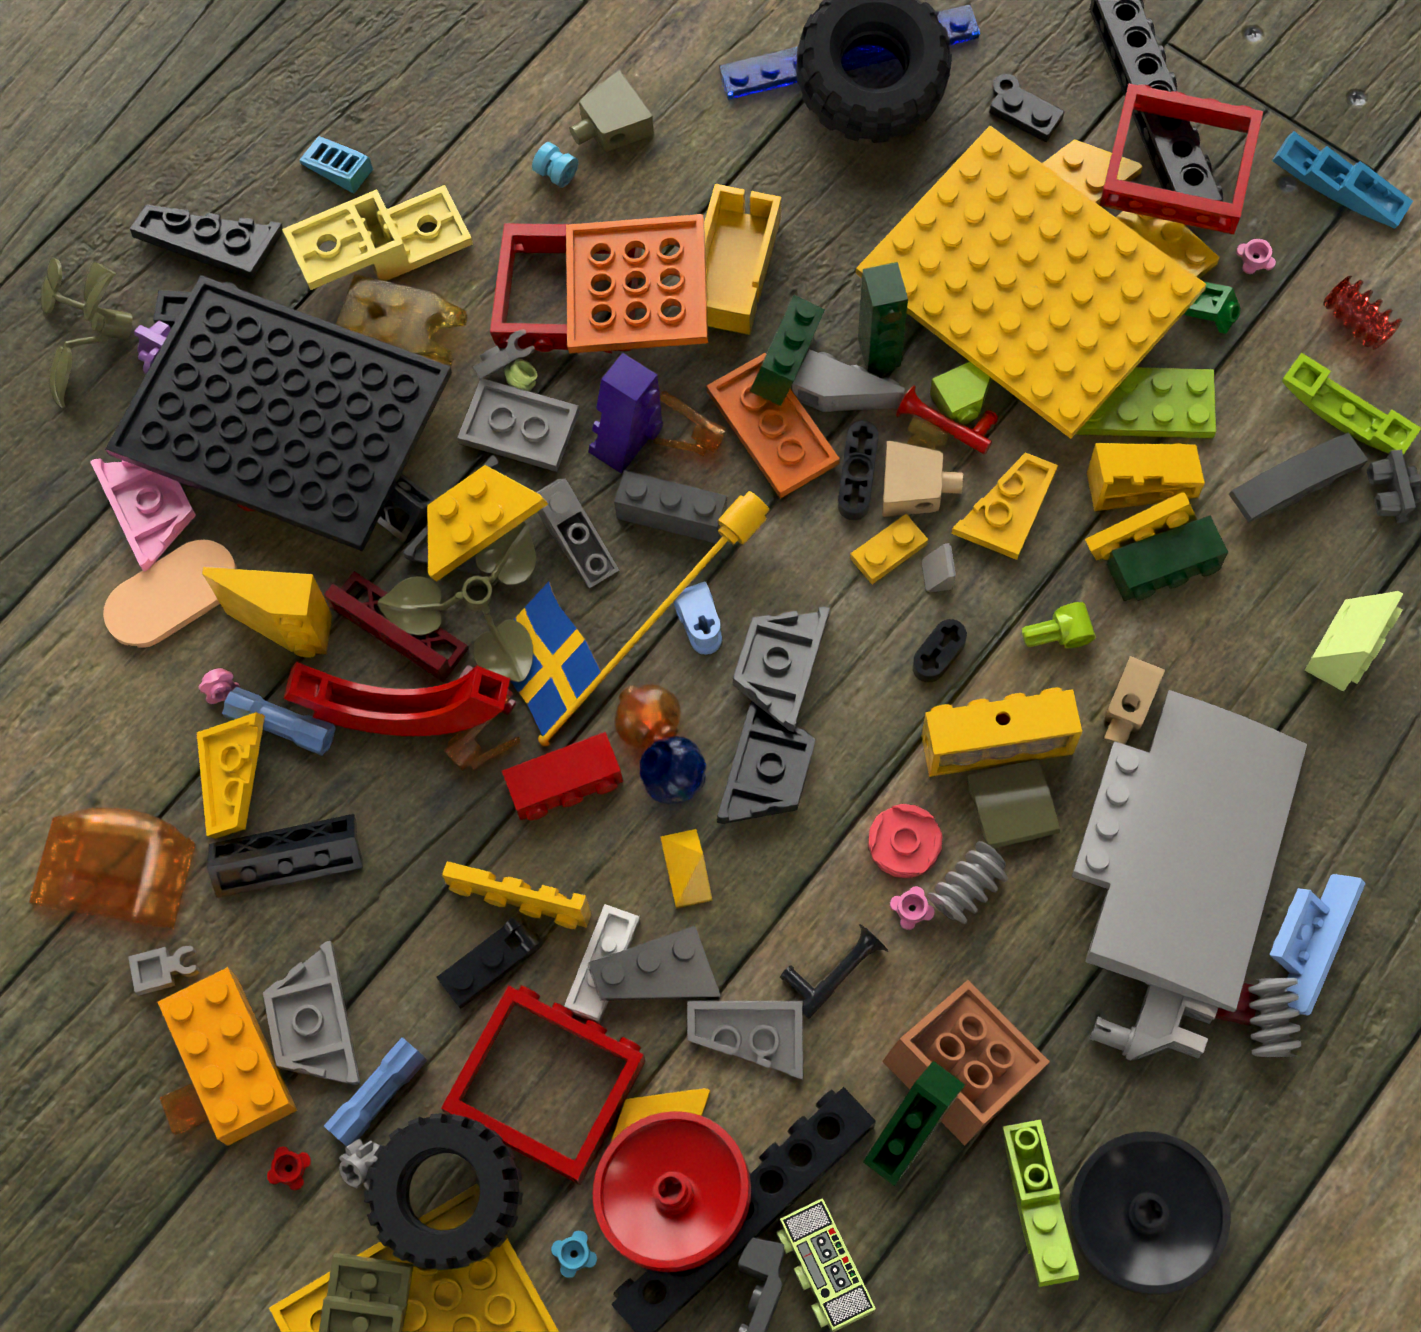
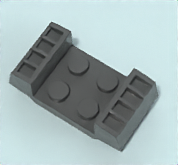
M752 1238L745 1247L738 1262L739 1272L766 1283L764 1287L756 1285L748 1306L749 1311L754 1313L749 1326L742 1323L738 1332H767L782 1293V1282L779 1273L784 1256V1244Z

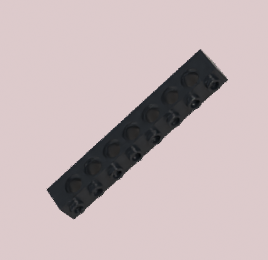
M1091 0L1090 13L1124 96H1126L1128 84H1143L1168 92L1177 91L1176 77L1173 72L1168 71L1164 48L1156 42L1154 25L1150 18H1146L1143 10V0ZM1133 110L1132 116L1162 189L1223 202L1221 185L1218 182L1215 183L1211 174L1210 159L1207 154L1203 155L1200 148V136L1197 128L1192 127L1190 121ZM1187 183H1193V184H1195L1196 186H1191V185H1189V184H1187Z
M845 1087L837 1093L832 1089L828 1091L816 1103V1107L819 1110L811 1118L807 1119L805 1116L799 1118L788 1129L787 1132L791 1136L781 1146L774 1142L760 1155L759 1159L762 1163L752 1173L749 1172L751 1179L750 1204L754 1208V1214L749 1220L744 1221L739 1233L724 1251L705 1264L695 1267L693 1273L688 1276H680L675 1272H660L644 1268L646 1272L635 1282L629 1278L613 1293L617 1299L611 1305L634 1332H658L744 1251L752 1238L757 1239L875 1127L876 1120ZM826 1121L835 1123L839 1128V1135L832 1140L823 1139L817 1131L821 1123ZM796 1148H804L810 1153L811 1161L803 1167L795 1166L789 1160L790 1152ZM774 1174L782 1180L783 1186L779 1192L768 1194L762 1190L760 1182L766 1175ZM651 1283H661L666 1287V1296L658 1304H650L644 1298L645 1289Z

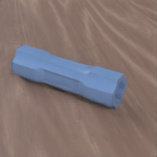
M235 687L230 691L225 699L222 714L230 720H235L255 712L265 715L263 730L291 740L297 746L321 756L329 750L333 742L336 728L333 724L312 718L310 715H300L265 701L257 694L239 687Z
M401 1037L382 1059L381 1065L352 1098L336 1111L324 1127L345 1146L350 1145L364 1134L376 1115L397 1091L412 1079L426 1063L427 1059Z

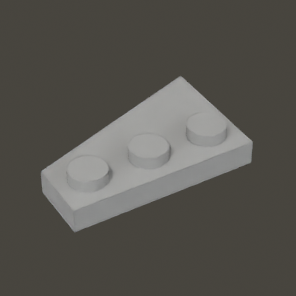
M803 1001L687 1002L688 1041L803 1079Z

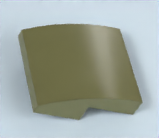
M1038 759L967 775V785L977 810L979 827L985 843L992 848L1060 833L1053 801Z
M335 1253L332 1256L327 1297L323 1299L319 1332H402L413 1264Z

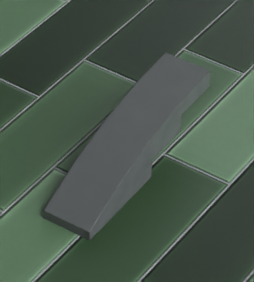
M1346 433L1302 452L1231 490L1229 496L1246 520L1251 522L1298 503L1306 494L1331 485L1337 477L1362 468L1368 459L1351 435Z

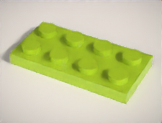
M1135 367L1075 435L1214 438L1216 434L1214 369Z

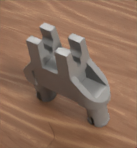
M1146 983L1148 988L1135 1027L1132 1026L1128 1029L1098 1016L1090 1036L1092 1041L1095 1040L1121 1050L1125 1059L1130 1061L1149 1056L1167 1048L1199 1058L1204 1053L1208 1038L1179 1027L1182 1014L1210 1024L1216 1016L1218 1007Z

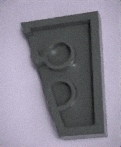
M695 926L588 962V968L600 1001L669 998L671 1000L686 998L720 999L721 997Z

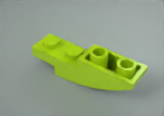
M1041 1119L1003 1126L1002 1130L1013 1189L1028 1254H1031L1038 1286L1043 1287L1078 1280L1079 1272L1059 1200L1060 1191Z

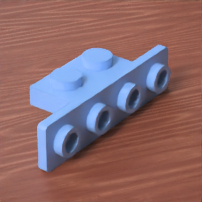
M1332 874L1321 900L1311 890L1298 888L1288 908V913L1274 941L1270 956L1289 972L1287 978L1298 979V984L1288 987L1287 991L1298 994L1299 999L1288 1003V1006L1298 1009L1299 1014L1308 1016L1314 1008L1364 889L1365 882L1361 878Z

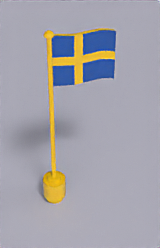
M748 491L745 496L740 495L717 520L721 526L718 530L722 536L720 540L602 671L587 641L561 609L549 581L516 616L514 620L522 624L531 637L533 660L531 669L524 681L519 683L510 682L525 700L542 734V736L539 735L538 737L540 745H550L548 741L727 541L732 545L737 541L744 545L766 521L765 515L770 509L758 496Z

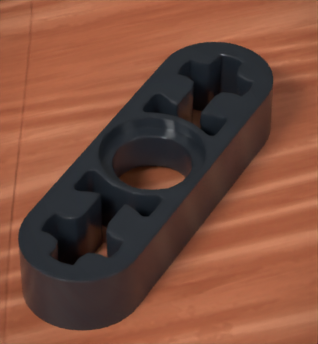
M867 421L855 422L849 427L847 432L838 496V510L844 518L849 520L863 518L868 513L879 434L877 428ZM860 433L867 434L864 453L857 452ZM861 463L867 467L868 473L864 477L856 478L849 473L848 468L852 464ZM852 487L859 488L857 508H851L848 502L851 500Z

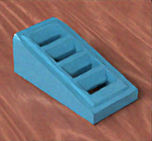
M320 136L316 138L299 160L300 164L353 194L373 170L370 158L366 155ZM321 148L325 150L318 160L313 159ZM330 154H333L334 156L332 157V159L328 162V164H325V160L329 157ZM340 159H342L343 162L339 165L338 168H335L334 166L338 163ZM348 165H352L350 170L348 172H345V169L348 167Z

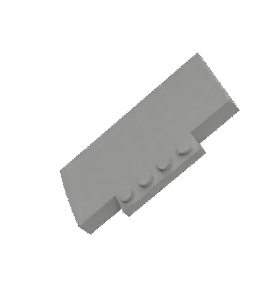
M1168 690L1163 702L1148 752L1114 741L1071 876L1107 889L1085 962L1235 1012L1307 744L1239 714Z

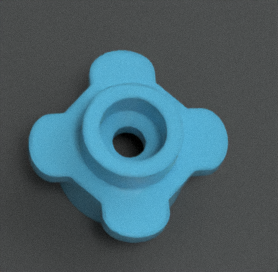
M575 1231L572 1237H568L563 1241L557 1240L551 1247L552 1254L558 1257L561 1263V1274L567 1278L574 1277L576 1271L584 1267L592 1268L597 1262L596 1254L591 1252L588 1247V1236L583 1231ZM573 1250L578 1252L576 1258H572L570 1255Z

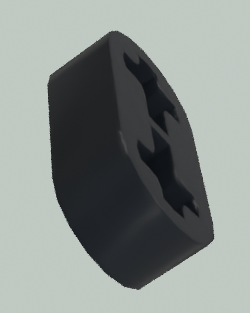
M954 619L940 622L918 649L913 659V672L919 680L932 683L940 679L963 650L967 631L961 622ZM952 631L957 633V642L951 640L945 648L941 647L944 640L943 632L948 635ZM934 654H937L936 670L931 667L927 671L923 670L922 659L928 662Z

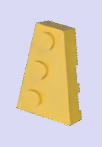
M1095 443L1087 470L1094 511L1161 503L1181 492H1185L1188 499L1199 498L1205 484L1197 446L1193 444Z

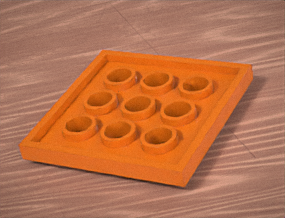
M703 214L566 225L567 348L569 354L708 343L705 226ZM668 245L679 247V251L672 256H665L661 253L662 249ZM633 248L645 250L644 254L639 258L632 259L627 256V253ZM606 250L611 253L609 258L604 261L593 259L594 254L598 251ZM669 275H675L680 278V281L674 286L669 287L662 284L663 279ZM634 278H642L646 281L639 289H631L627 286ZM606 280L611 283V286L606 291L598 292L593 289L594 285L599 281ZM669 306L681 308V312L675 317L663 315V311ZM636 308L646 311L645 316L639 320H632L628 317L629 313ZM600 311H608L612 314L611 318L603 323L593 320L594 316Z

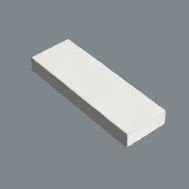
M604 904L564 1005L574 1015L600 1024L608 1001H600L588 968V962L629 949L640 922L639 916Z

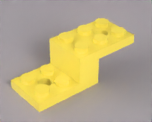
M445 185L389 209H386L376 189L282 229L310 290L369 265L372 266L381 284L473 245L472 238ZM427 222L437 225L435 230L429 233H424L419 229ZM326 241L337 243L336 247L331 251L323 252L319 250L321 244Z

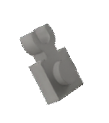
M183 946L173 956H170L169 950L166 947L128 956L135 993L143 995L175 986L174 975L181 974L184 977L198 975L200 970L196 965L190 967L183 966L184 959L195 955L196 950L192 946Z

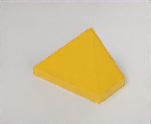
M697 829L661 836L676 909L712 901L704 855Z

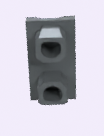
M1402 449L1393 450L1389 453L1387 459L1370 463L1367 475L1371 486L1387 484L1389 492L1377 493L1375 497L1377 516H1395L1396 523H1403L1409 520L1408 514L1415 510V503L1421 502V475H1418L1415 466L1406 468Z

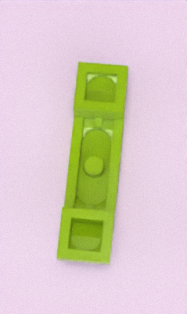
M1301 352L1282 379V382L1304 405L1344 433H1349L1351 437L1386 453L1402 449L1403 455L1420 432L1421 427L1392 409L1388 415L1328 378L1331 373L1329 369Z

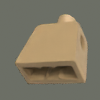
M887 441L882 516L890 517L939 511L941 493L962 494L963 473L942 471L943 453L940 451Z
M1130 656L1104 718L1105 721L1110 723L1104 737L1105 741L1111 744L1115 741L1126 745L1130 733L1139 732L1165 672L1164 669ZM1124 704L1131 705L1135 711L1127 712L1122 706Z

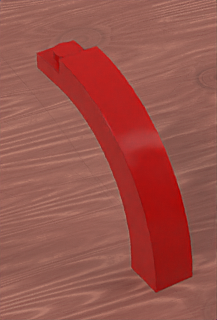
M296 662L291 668L283 699L314 710L312 718L349 729L396 736L442 735L473 728L487 722L502 712L505 706L510 678L476 665L469 673L450 683L428 688L393 689L344 680Z

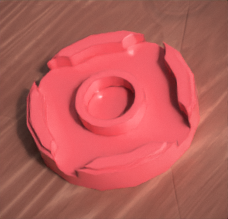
M899 804L876 816L870 827L868 848L872 860L882 871L894 877L913 878L923 875L935 865L942 849V833L940 827L935 822V818L928 811L916 805Z

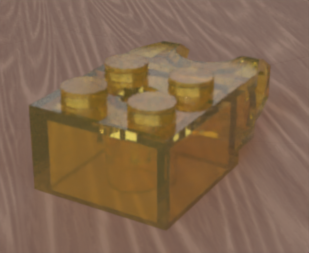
M354 274L336 325L452 366L454 359H452L451 351L440 346L430 338L439 329L466 326L468 317L464 309L449 303L436 293Z

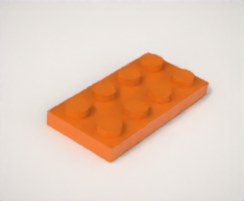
M763 353L708 384L706 389L717 408L781 499L838 466L840 458L791 388L781 406L750 392L766 356V353Z

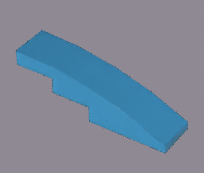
M1295 131L1287 136L1272 160L1291 175L1328 198L1394 229L1400 224L1413 200L1361 161L1353 166L1328 146L1321 151Z

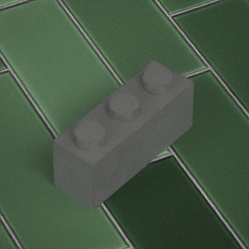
M624 470L614 503L617 519L717 543L721 536L718 532L721 526L717 520L727 510V495Z

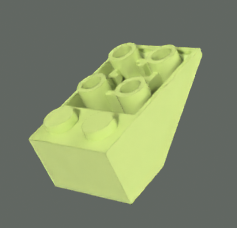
M1395 591L1346 599L1304 671L1343 692L1351 681L1358 684L1364 672L1367 671L1373 659L1378 655L1386 641L1385 637L1390 629L1393 628L1403 610L1397 606L1403 593Z

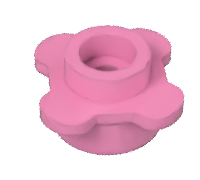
M1253 239L1247 244H1240L1236 252L1242 258V270L1245 273L1253 274L1256 270H1271L1274 268L1276 261L1271 257L1272 248L1266 240Z
M218 668L204 675L202 683L199 685V690L207 695V703L216 704L225 701L229 692L235 687L240 688L237 682H233L232 672Z
M917 886L903 893L901 897L894 896L890 902L891 909L898 913L901 919L900 925L905 930H912L918 922L922 920L929 921L934 916V908L928 905V901L924 896V890ZM914 905L916 910L910 911L909 906Z

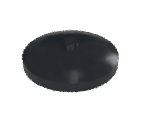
M1143 1131L1128 1133L1116 1137L1099 1147L1079 1170L1072 1186L1069 1201V1218L1073 1237L1088 1264L1110 1283L1124 1290L1139 1294L1160 1295L1172 1293L1197 1282L1219 1260L1230 1232L1231 1210L1229 1198L1217 1170L1200 1151L1189 1143L1177 1137L1159 1132Z

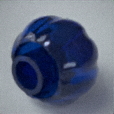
M673 736L659 739L646 749L640 760L641 782L649 796L659 803L669 805L687 802L703 787L706 780L705 758L695 742L686 737Z

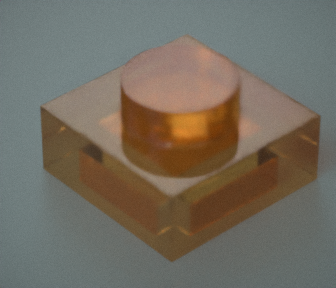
M193 1083L159 1097L171 1131L175 1135L209 1121Z

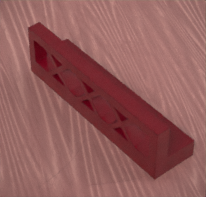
M355 571L341 588L332 584L324 593L331 609L442 682L445 681L469 649L468 645L440 627L432 633L437 637L431 638L430 634L425 635L426 639L417 640L376 613L375 608H379L378 600L374 601L373 595L380 599L387 592ZM357 584L368 591L369 602L361 603L349 595ZM448 643L456 650L447 660L434 651L432 645Z

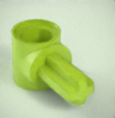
M1074 602L1058 608L1053 614V620L1022 628V638L1027 647L1058 641L1065 648H1078L1096 639L1086 605L1083 602Z

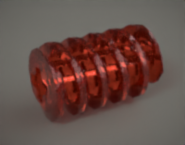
M1347 276L1327 295L1323 305L1326 309L1334 308V317L1336 319L1344 317L1343 326L1345 328L1354 327L1352 331L1355 338L1364 336L1361 342L1364 347L1373 346L1372 350H1375L1393 336L1403 320L1398 318L1389 322L1388 319L1393 310L1389 308L1380 313L1378 310L1383 300L1378 299L1370 303L1369 299L1373 294V290L1370 289L1361 294L1359 290L1364 281L1361 279L1351 284L1350 280L1352 277Z

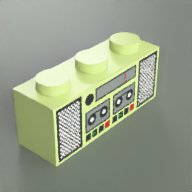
M823 1198L780 1218L782 1229L776 1232L780 1243L784 1244L785 1253L793 1251L799 1263V1266L793 1269L802 1289L811 1288L817 1301L811 1307L820 1327L828 1325L830 1331L835 1332L874 1313L876 1308Z

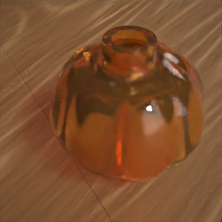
M645 684L640 687L631 685L619 695L621 702L617 706L614 725L617 734L625 743L640 749H651L653 747L661 749L674 740L678 733L677 727L681 718V707L678 699L672 692L656 684Z

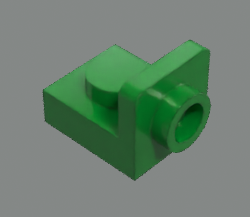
M1204 282L1206 283L1205 291L1187 309L1184 315L1215 321L1219 333L1227 334L1232 323H1235L1239 318L1241 309L1234 289L1229 286Z

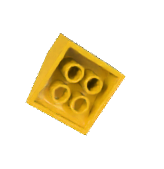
M203 567L202 574L227 615L298 656L314 657L315 654H327L332 613L313 574Z

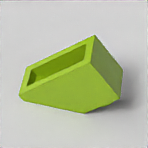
M968 362L933 378L930 396L941 414L957 423L966 425L974 421L981 413L992 378L974 364Z

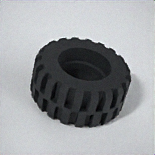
M431 1114L430 1117H418L408 1121V1126L403 1129L397 1128L389 1135L391 1140L385 1146H379L374 1154L378 1158L375 1166H369L366 1178L370 1179L369 1190H364V1202L370 1203L371 1213L367 1214L370 1225L376 1226L379 1231L377 1238L383 1246H389L394 1251V1256L402 1261L413 1263V1266L424 1269H458L467 1267L476 1261H482L490 1256V1252L495 1247H500L507 1239L505 1235L510 1227L514 1228L519 1217L516 1216L518 1204L522 1205L523 1193L519 1191V1182L522 1181L520 1169L516 1168L514 1163L516 1157L511 1148L506 1147L502 1142L503 1138L495 1131L467 1117L455 1114ZM442 1153L455 1154L468 1161L475 1169L480 1182L479 1202L473 1215L464 1224L450 1230H436L424 1225L415 1216L409 1197L411 1180L417 1168L429 1157Z

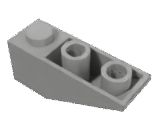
M810 349L792 384V391L800 403L822 412L898 408L905 393V388L901 387L893 379L879 378L869 374L861 366H850L837 361L829 353H817Z
M566 478L557 479L536 492L548 503L547 506L538 511L539 516L588 588L593 587L619 571Z

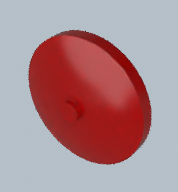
M681 1111L653 1114L628 1126L615 1137L605 1150L598 1164L593 1182L594 1212L607 1240L622 1256L632 1263L660 1272H677L692 1269L705 1264L724 1251L742 1228L751 1200L749 1169L743 1154L733 1138L710 1119Z

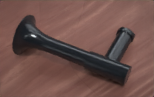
M859 924L861 934L856 946L815 989L794 970L792 965L787 967L781 974L780 978L785 980L804 998L803 1015L808 1019L835 992L834 990L862 960L875 951L884 950L888 952L884 944L863 925Z

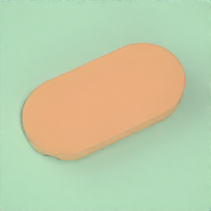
M195 540L182 545L155 562L148 570H142L121 583L110 593L103 613L107 629L118 642L124 645L128 644L138 648L156 645L220 604L204 578L202 571L203 567L237 569L232 555L223 545L211 540Z

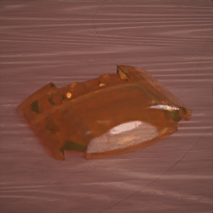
M110 807L77 810L64 816L54 817L29 903L174 929L196 844L189 837L186 839L172 824L155 816L130 809Z

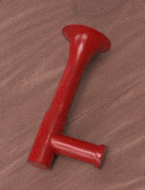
M915 385L908 390L898 407L897 418L902 414L916 415L953 435L955 439L984 455L987 453L992 441L984 437V435L998 421V416L995 412L991 410L985 411L976 426L970 429L923 403L915 392Z

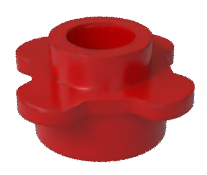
M284 1146L277 1148L274 1152L271 1170L267 1172L268 1181L273 1185L278 1183L286 1184L291 1190L301 1189L304 1185L303 1175L305 1169L311 1165L310 1156L305 1152L296 1154ZM292 1165V1171L287 1172L286 1166Z

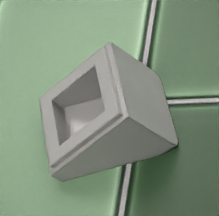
M949 543L943 544L922 560L925 589L927 592L952 590V587H954L956 573L952 547Z

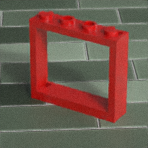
M1128 84L1099 206L1234 235L1241 217L1263 111L1255 110L1245 105L1236 106L1221 103L1212 98L1202 99L1187 96L1178 91L1168 92L1154 89L1148 85ZM1138 110L1247 133L1232 203L1118 180L1117 175L1132 111Z
M504 223L490 327L491 336L498 348L507 347L508 339L512 333L525 330L526 334L519 337L517 341L521 349L534 346L535 350L540 352H550L553 349L568 350L567 324L507 323L515 253H566V225L569 224ZM642 248L631 249L627 256L632 259L641 257ZM601 250V251L596 252L595 254H611V253H610L609 251H606V250ZM639 278L632 279L627 286L631 289H638ZM635 309L628 315L632 320L635 318ZM631 349L611 350L604 352L612 354L613 351H631Z
M508 985L441 1109L446 1115L455 1114L484 1124V1126L502 1137V1142L507 1147L581 1185L645 1063L644 1054L639 1052L641 1047L627 1038L621 1037L618 1042L605 1035L608 1030L594 1021L587 1020L583 1024L572 1018L574 1013L563 1005L554 1002L552 1007L538 1001L540 995L535 991L522 985L519 990ZM514 1005L626 1061L575 1160L462 1102Z

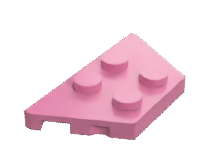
M102 459L90 461L143 571L148 570L196 516L180 482L123 460L122 462L104 463Z

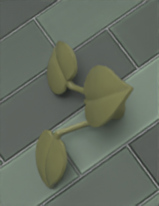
M51 257L41 290V307L43 312L51 313L55 300L84 310L85 321H92V330L98 332V336L69 340L63 346L56 348L49 371V386L55 402L61 408H66L64 395L72 366L71 349L74 346L84 344L107 343L108 337L127 340L132 330L133 319L131 313L98 307L108 285L116 275L114 271L107 269L101 263L93 262L91 264L84 285L83 295L85 304L62 296L58 291L62 281V267L57 258Z
M527 523L519 524L477 553L475 560L477 568L486 574H491L490 577H470L465 581L462 592H457L454 597L445 603L440 604L442 595L437 584L429 578L419 576L401 581L389 593L378 600V607L387 620L408 634L415 636L428 635L438 630L441 625L440 611L450 608L459 601H463L470 610L482 611L490 631L480 634L475 640L473 655L476 664L508 677L510 681L522 682L526 679L532 666L533 645L531 637L526 628L515 620H505L496 628L488 606L492 599L490 583H493L496 578L505 585L513 586L525 582L532 575L536 564V552L531 539L529 525Z

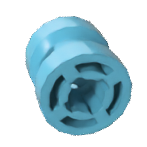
M546 142L541 146L532 163L533 171L541 176H549L551 182L560 188L565 187L572 180L578 168L577 158L569 153L562 154L559 147L551 142Z

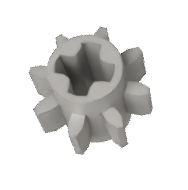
M357 1139L345 1147L346 1153L339 1157L342 1161L339 1170L343 1180L348 1185L357 1189L364 1184L365 1188L369 1190L370 1179H367L366 1175L369 1166H375L378 1158L374 1154L380 1145L372 1141L363 1145L362 1141Z

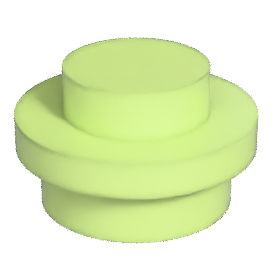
M516 359L514 362L508 363L504 368L506 381L511 387L531 391L535 386V380L538 375L535 368L529 362L523 359Z

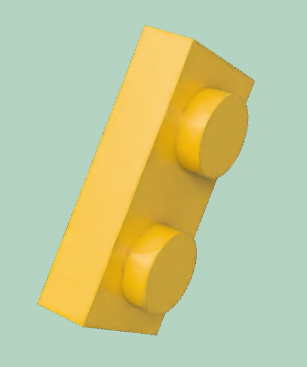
M905 514L850 553V559L873 585L927 546L928 538L910 517Z

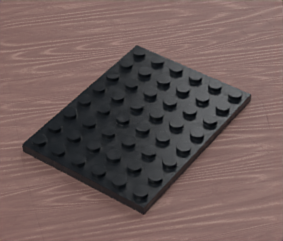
M200 276L105 450L110 456L363 552L452 371L448 365Z

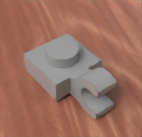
M519 330L512 333L504 350L500 351L498 346H495L481 354L482 362L473 366L480 379L484 378L508 363L515 361L517 358L533 353L535 350L534 346L521 349L517 343L519 337L525 335L526 331Z

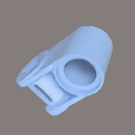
M704 581L685 588L673 603L679 620L684 625L691 646L699 654L707 655L716 652L720 648L722 635L720 619L717 615L709 587Z

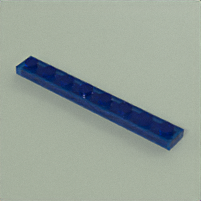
M971 4L937 12L939 23L946 27L949 35V45L979 38L980 29ZM862 45L848 51L842 57L841 64L844 71L897 59V57L883 47ZM798 46L719 65V74L727 99L730 100L797 83L796 61Z

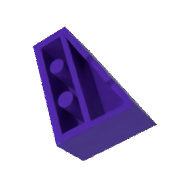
M624 353L619 356L601 379L596 409L601 412L600 422L595 421L593 423L592 431L598 435L594 443L592 442L589 445L588 453L621 474L649 439H655L663 427L658 375Z

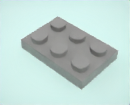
M481 378L457 439L459 444L557 472L580 412L579 405Z

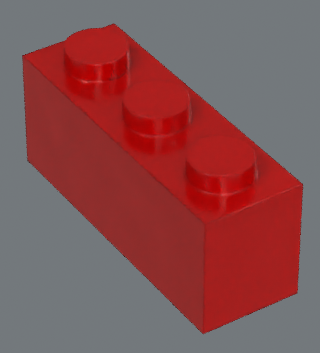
M606 732L502 770L520 821L526 818L529 821L540 819L546 816L550 809L560 805L565 808L580 803L584 796L595 792L597 794H606L618 787L617 784L623 782L620 767Z

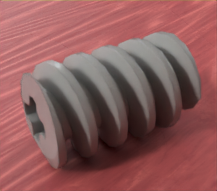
M983 841L976 843V851L967 852L965 856L966 862L959 861L956 864V872L951 871L946 874V883L938 882L936 884V894L932 892L927 894L930 901L939 911L948 918L966 924L968 921L963 913L964 909L974 914L978 911L973 902L975 898L983 903L988 901L983 891L984 888L995 893L998 891V887L993 881L995 877L1003 882L1008 880L1003 870L1006 866L1005 861L994 848Z
M1256 979L1259 981V984L1249 987L1248 990L1249 993L1260 996V999L1249 1003V1007L1260 1011L1261 1015L1251 1018L1250 1023L1262 1027V1030L1251 1034V1039L1263 1043V1046L1253 1049L1252 1055L1257 1057L1298 1056L1290 1053V1051L1301 1047V1041L1290 1038V1035L1300 1031V1025L1289 1022V1019L1298 1016L1299 1010L1289 1007L1288 1003L1298 1000L1299 996L1296 993L1287 991L1288 987L1298 984V979Z

